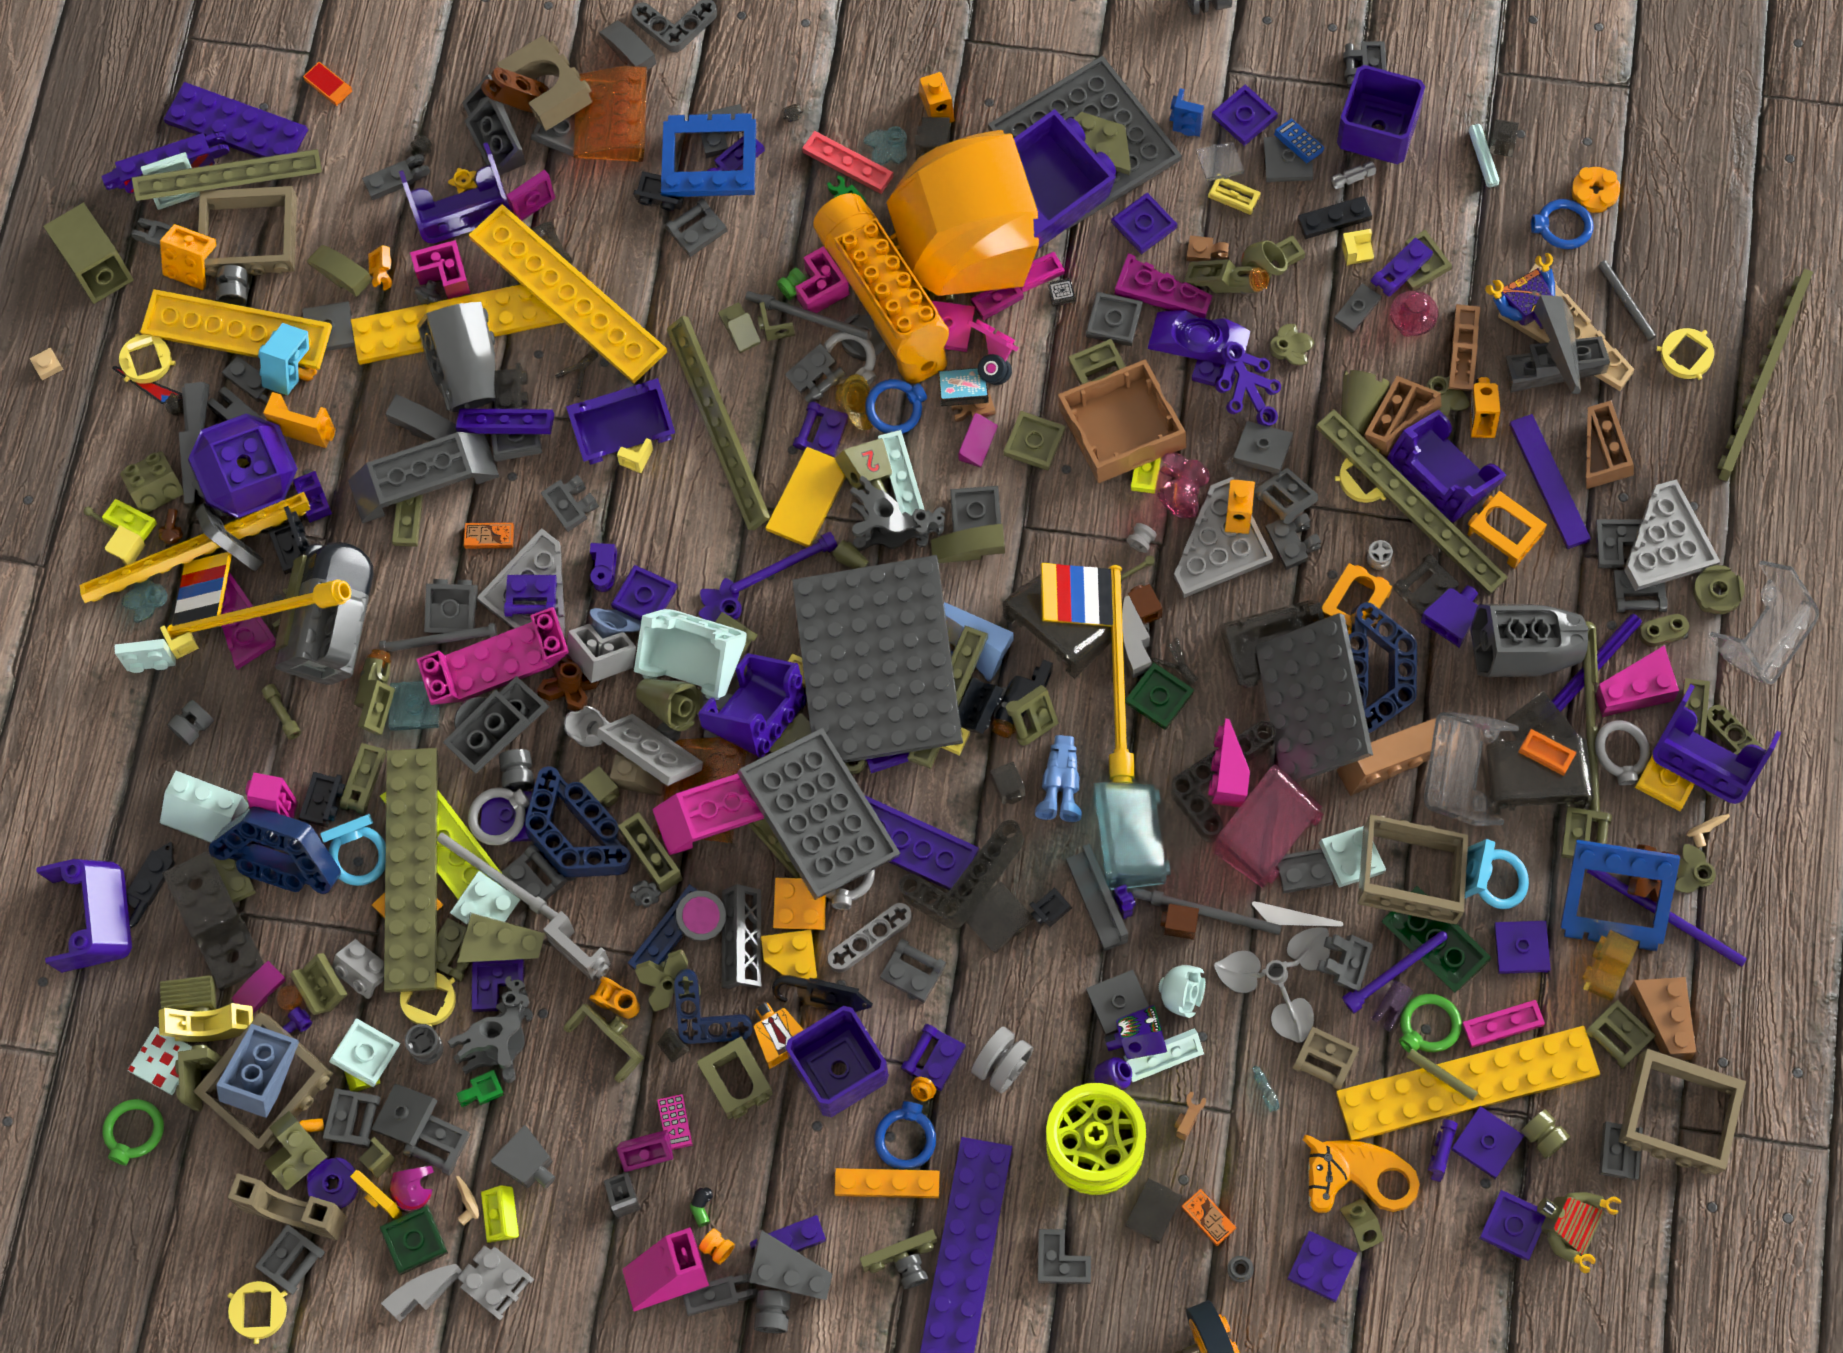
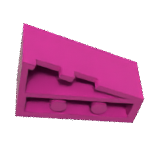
M1665 645L1599 684L1595 696L1602 717L1675 700L1679 689Z
M253 773L252 780H249L246 785L249 808L260 807L294 819L298 801L284 779Z

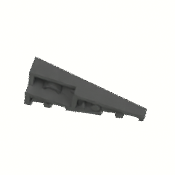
M1540 295L1534 307V312L1550 339L1546 348L1571 393L1579 394L1581 386L1573 315L1562 296Z
M205 382L184 384L185 387H182L185 431L179 432L185 504L195 503L196 488L191 484L195 476L188 458L200 431L205 426L210 386Z

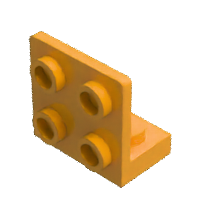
M174 224L160 240L163 275L204 290L206 287L204 260L216 247V239Z

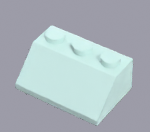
M175 771L164 794L160 823L211 843L221 829L247 811L249 805L244 797Z

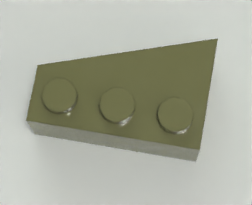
M470 912L456 961L460 963L539 958L545 933Z

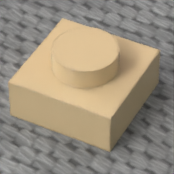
M51 347L30 358L42 381L63 370Z

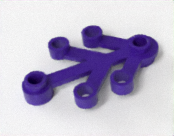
M1237 342L1226 343L1221 349V357L1225 365L1221 379L1217 380L1215 388L1220 393L1229 391L1232 387L1230 379L1235 368L1238 379L1232 400L1226 405L1227 411L1234 415L1243 409L1242 400L1246 389L1257 411V422L1264 426L1275 424L1278 419L1276 410L1273 407L1265 406L1255 385L1265 388L1269 395H1275L1281 390V383L1276 379L1270 380L1249 372L1244 365L1245 363L1254 366L1257 373L1263 374L1270 369V362L1266 358H1257L1245 353L1243 346ZM1229 351H1232L1234 353V358L1231 357ZM1260 362L1264 364L1265 369L1260 368ZM1221 381L1226 384V389L1222 388ZM1271 383L1275 385V391L1271 389ZM1232 403L1237 405V410L1232 408ZM1263 414L1267 416V422L1263 419Z

